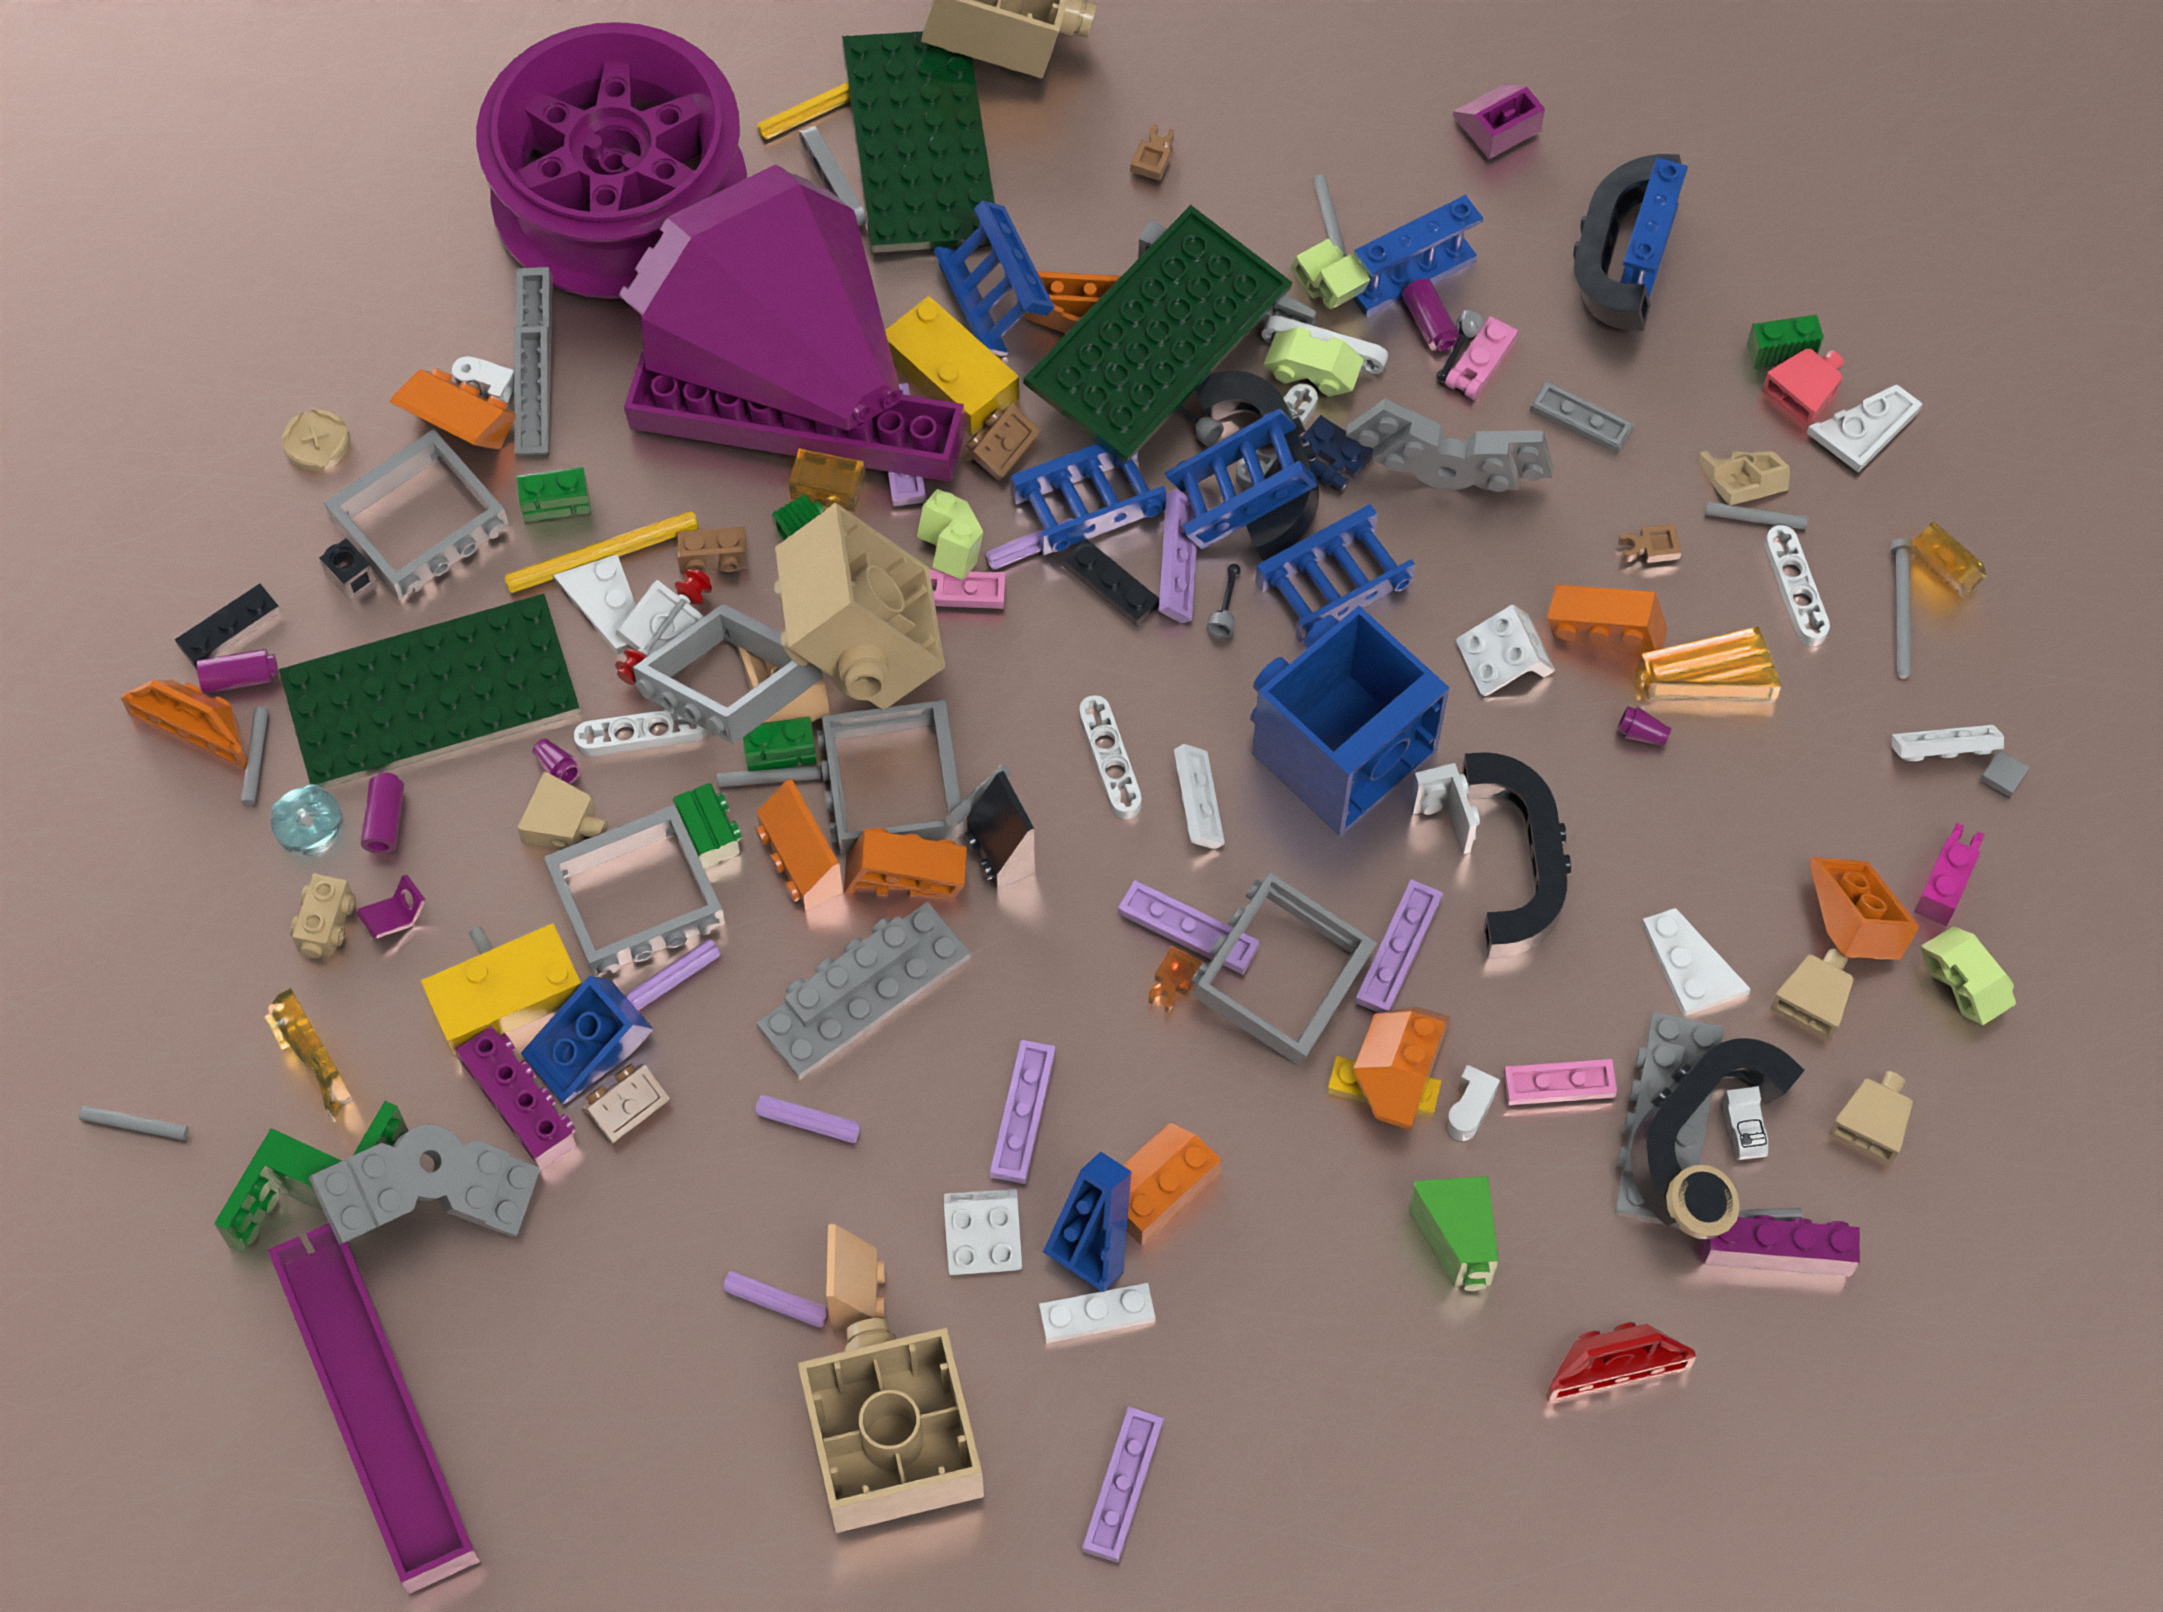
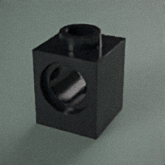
M347 538L338 544L331 545L319 557L325 575L349 600L377 581L371 564ZM345 565H351V566H350L349 568H347V569H340L341 567H343V566H345Z

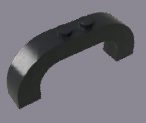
M1679 154L1648 155L1619 166L1607 175L1596 188L1590 201L1587 216H1583L1581 219L1580 241L1575 242L1573 250L1575 276L1587 309L1594 317L1609 326L1635 331H1644L1651 305L1646 285L1619 283L1607 277L1622 219L1631 208L1643 202L1656 157L1682 164Z
M1218 372L1209 375L1195 390L1206 416L1218 421L1235 413L1246 412L1262 418L1265 414L1280 408L1296 426L1294 430L1284 435L1294 463L1300 460L1314 474L1318 486L1246 525L1255 550L1261 559L1265 561L1297 543L1314 520L1319 504V483L1312 465V461L1316 460V456L1310 442H1303L1301 434L1306 432L1299 414H1292L1279 391L1271 383L1260 376L1248 372Z
M1465 753L1462 774L1465 775L1469 787L1468 800L1492 798L1505 801L1517 809L1526 826L1535 896L1521 908L1510 911L1487 912L1483 926L1488 959L1512 957L1527 952L1543 942L1553 931L1559 920L1567 893V876L1571 875L1569 854L1564 855L1562 845L1566 844L1565 823H1559L1556 802L1550 788L1531 767L1515 758L1498 753Z
M1738 1038L1722 1042L1698 1056L1690 1064L1687 1062L1681 1064L1671 1075V1078L1674 1080L1669 1088L1666 1086L1662 1087L1650 1100L1654 1106L1640 1122L1633 1138L1631 1168L1636 1187L1643 1201L1665 1226L1668 1227L1676 1223L1675 1218H1671L1668 1212L1666 1195L1670 1182L1682 1171L1675 1153V1142L1679 1130L1723 1078L1737 1079L1750 1087L1759 1086L1760 1095L1768 1104L1785 1095L1805 1070L1780 1048L1761 1040Z

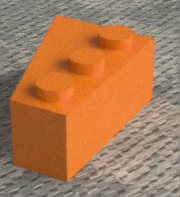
M1037 271L1055 308L1047 316L1026 312L1024 319L1066 334L1121 276Z

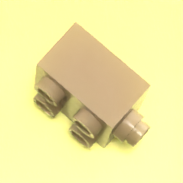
M932 0L921 42L1043 79L1058 34L1072 37L1074 32L1078 36L1088 37L1097 3L1090 0Z
M834 503L775 547L779 580L774 583V591L783 606L786 627L782 631L780 638L784 650L794 662L801 666H807L810 663L814 664L830 675L835 686L844 695L858 700H868L882 710L887 709L945 668L930 573L926 565L837 503Z
M865 1319L847 1328L848 1344L845 1346V1352L797 1363L836 1533L984 1497L982 1469L947 1327L897 1339L895 1334L890 1333L885 1319Z

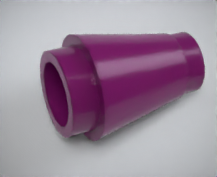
M1627 706L1618 724L1617 732L1624 734L1623 738L1664 747L1669 738L1671 728L1637 706L1634 709Z
M546 738L539 740L534 745L532 753L536 756L545 772L568 784H572L578 778L581 769L576 757Z

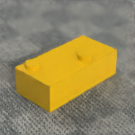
M927 296L885 330L894 367L928 398L964 404L967 423L965 431L971 437L987 425L985 421L994 410L999 408L1002 411L1020 398L1019 376L930 296Z
M554 923L420 980L453 1056L457 1055V1048L491 1025L500 1036L503 1033H508L558 1011L582 985Z

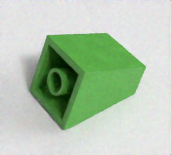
M1488 1176L1414 1181L1408 1205L1409 1213L1453 1286L1476 1291L1486 1288V1285H1491L1499 1260Z

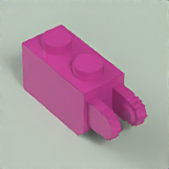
M1956 823L1950 838L1947 837L1914 910V913L1944 926L1948 925L1956 910L1981 852L1978 849L1985 835L1977 831L1971 839L1970 847L1957 842L1964 831V825Z

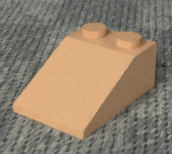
M737 646L750 691L780 670L778 666ZM824 678L763 723L810 717L811 722L821 719L822 716L830 715Z
M828 1224L826 1298L832 1330L846 1331L850 1325L865 1319H884L885 1298L884 1296H878V1283H885V1261H879L877 1248L836 1224Z

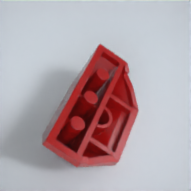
M1628 1322L1615 1327L1613 1332L1600 1334V1331H1590L1578 1337L1579 1340H1575L1549 1386L1546 1394L1547 1400L1551 1402L1690 1369L1696 1359V1354L1692 1348L1649 1324L1636 1326L1635 1322Z

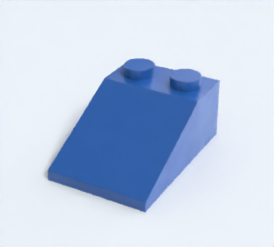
M590 975L524 1048L521 1055L562 1103L567 1104L628 1058L654 1029L611 980Z

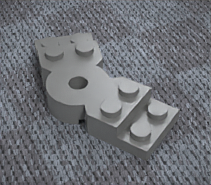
M1386 398L1347 425V437L1358 441L1363 446L1374 448L1373 461L1384 465L1392 471L1413 472L1418 480L1435 488L1457 490L1475 485L1484 490L1503 492L1506 490H1518L1519 478L1539 480L1541 478H1552L1554 466L1544 431H1476L1468 437V442L1456 438L1443 437V429L1440 423Z
M427 1124L415 1127L400 1136L393 1147L380 1143L308 1178L339 1245L413 1211L417 1200L431 1201L436 1199L440 1200L446 1213L514 1238L518 1235L541 1168L510 1156V1152L479 1140L463 1146L460 1139L449 1129L439 1125ZM422 1154L429 1155L433 1159L434 1169L432 1172H427L421 1167L420 1157Z

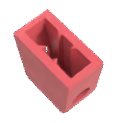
M1805 349L1771 369L1766 375L1762 391L1808 429L1810 425L1816 422L1838 393L1843 379L1842 374L1838 370L1844 365V360L1836 351H1830L1822 358L1812 349Z

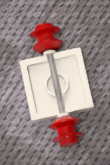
M698 569L693 571L685 570L683 576L686 581H677L674 585L678 595L658 580L650 586L615 633L634 648L624 651V656L627 659L625 662L617 661L615 663V667L618 670L617 675L622 681L629 685H634L637 682L633 669L635 665L705 617L689 605H702L704 602L701 595L702 592L707 594L712 592L710 578L704 572Z

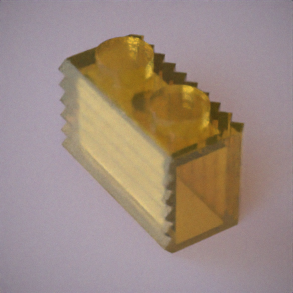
M1934 521L1912 541V548L1916 559H1920L1921 563H1925L1926 568L1930 567L1931 572H1935L1936 576H1940L1941 580H1945L1946 585L1950 584L1951 589H1955V592L1960 593L1961 597H1967L1987 576L1983 563Z

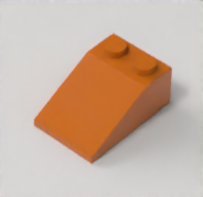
M1812 857L1809 864L1826 931L1837 946L1838 951L1848 958L1864 957L1877 960H1901L1919 925L1868 861Z

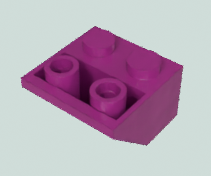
M1503 84L1453 111V116L1486 157L1491 159L1541 132L1545 108L1527 86Z

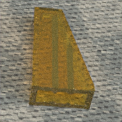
M1759 626L1642 653L1639 665L1635 668L1636 682L1640 688L1644 687L1648 699L1770 703L1776 701L1782 686Z

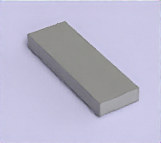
M1545 381L1530 406L1531 412L1617 454L1634 427V423L1548 381Z

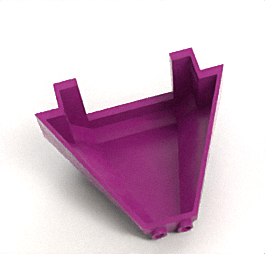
M776 164L667 217L660 228L664 232L654 248L648 247L635 268L639 272L633 283L628 287L624 286L619 294L624 301L642 315L641 326L646 370L844 430H850L901 402V391L854 209L850 208L828 189L821 188Z

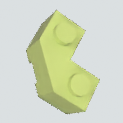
M1329 238L1297 255L1290 267L1307 295L1313 299L1318 296L1324 298V305L1331 310L1364 292L1370 281L1369 273L1355 255L1351 253L1344 257L1340 248L1333 246Z
M1297 327L1275 333L1263 365L1274 374L1277 380L1284 384L1308 378L1323 394L1331 397L1353 391L1364 359L1344 340L1331 337L1329 342L1311 337L1310 330Z
M937 489L923 505L917 538L937 546L932 568L964 580L977 564L983 530L967 501Z
M1952 926L1920 946L1930 976L1952 987L1962 1016L1984 1025L2017 1004L2012 992L2014 986L2010 977L1973 933Z

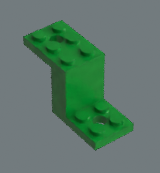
M384 1101L353 1156L380 1143L393 1147L396 1140L409 1131L398 1106ZM271 1128L214 1222L228 1247L242 1253L247 1244L251 1245L255 1241L260 1230L259 1224L265 1213H270L278 1201V1191L323 1211L308 1177L342 1160Z

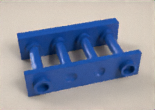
M1656 157L1623 261L1625 268L1620 283L1645 284L1649 298L1679 205L1677 201L1688 169L1687 165Z
M1467 195L1443 205L1354 250L1355 256L1369 273L1370 278L1364 292L1353 297V300L1366 317L1402 300L1403 290L1414 281L1429 279L1434 284L1476 263L1477 254L1465 240L1464 231L1482 223L1484 218Z
M981 201L974 208L980 220V227L957 250L937 246L933 251L939 261V267L945 274L974 336L992 353L1005 357L1009 352L1002 336L1026 312L1047 316L1055 307L1005 206ZM988 237L992 245V252L970 274L964 261ZM1001 263L1005 271V277L982 298L977 285ZM1013 288L1018 297V303L995 324L989 311Z
M1280 408L1265 414L1258 421L1194 457L1180 462L1176 467L1165 472L1166 478L1181 492L1185 490L1187 492L1195 518L1183 526L1186 535L1201 549L1208 547L1318 486L1314 474L1300 460L1294 463L1284 435L1294 430L1296 426ZM1272 442L1282 470L1265 479L1255 451ZM1243 458L1253 486L1236 495L1227 466ZM1215 474L1224 502L1207 511L1198 483Z
M1096 443L1010 475L1011 496L1015 504L1030 501L1045 528L1044 531H1041V552L1043 556L1052 552H1061L1070 545L1083 541L1085 538H1092L1139 519L1154 517L1165 510L1166 489L1164 486L1149 490L1134 463V460H1137L1138 452L1125 464L1100 443ZM1116 467H1122L1137 496L1119 502L1103 472ZM1091 478L1107 507L1088 513L1073 483ZM1057 489L1062 491L1076 519L1060 525L1057 524L1042 496Z
M1371 504L1257 565L1255 582L1262 592L1272 586L1278 587L1299 616L1300 620L1297 621L1296 639L1299 642L1303 641L1313 626L1325 616L1333 615L1339 621L1345 618L1357 606L1363 608L1394 590L1398 592L1405 589L1412 582L1415 568L1414 561L1410 559L1398 566L1373 533L1376 529L1378 513ZM1356 540L1363 541L1386 573L1369 581L1345 547ZM1329 555L1331 557L1334 556L1357 586V589L1341 597L1317 562ZM1299 571L1307 572L1329 604L1312 612L1289 581V577Z

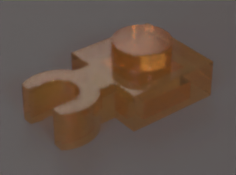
M1171 946L1155 973V980L1161 984L1152 987L1149 992L1148 1003L1153 1004L1158 996H1165L1168 998L1165 1004V1012H1171L1176 1002L1175 993L1178 991L1185 996L1187 995L1194 983L1191 979L1203 961Z

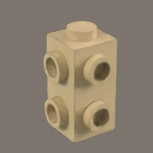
M313 873L310 884L305 885L302 890V908L299 917L295 916L292 920L290 936L293 938L301 954L310 958H320L321 956L332 958L336 946L340 947L345 935L343 924L346 915H351L353 912L355 895L352 893L347 880Z

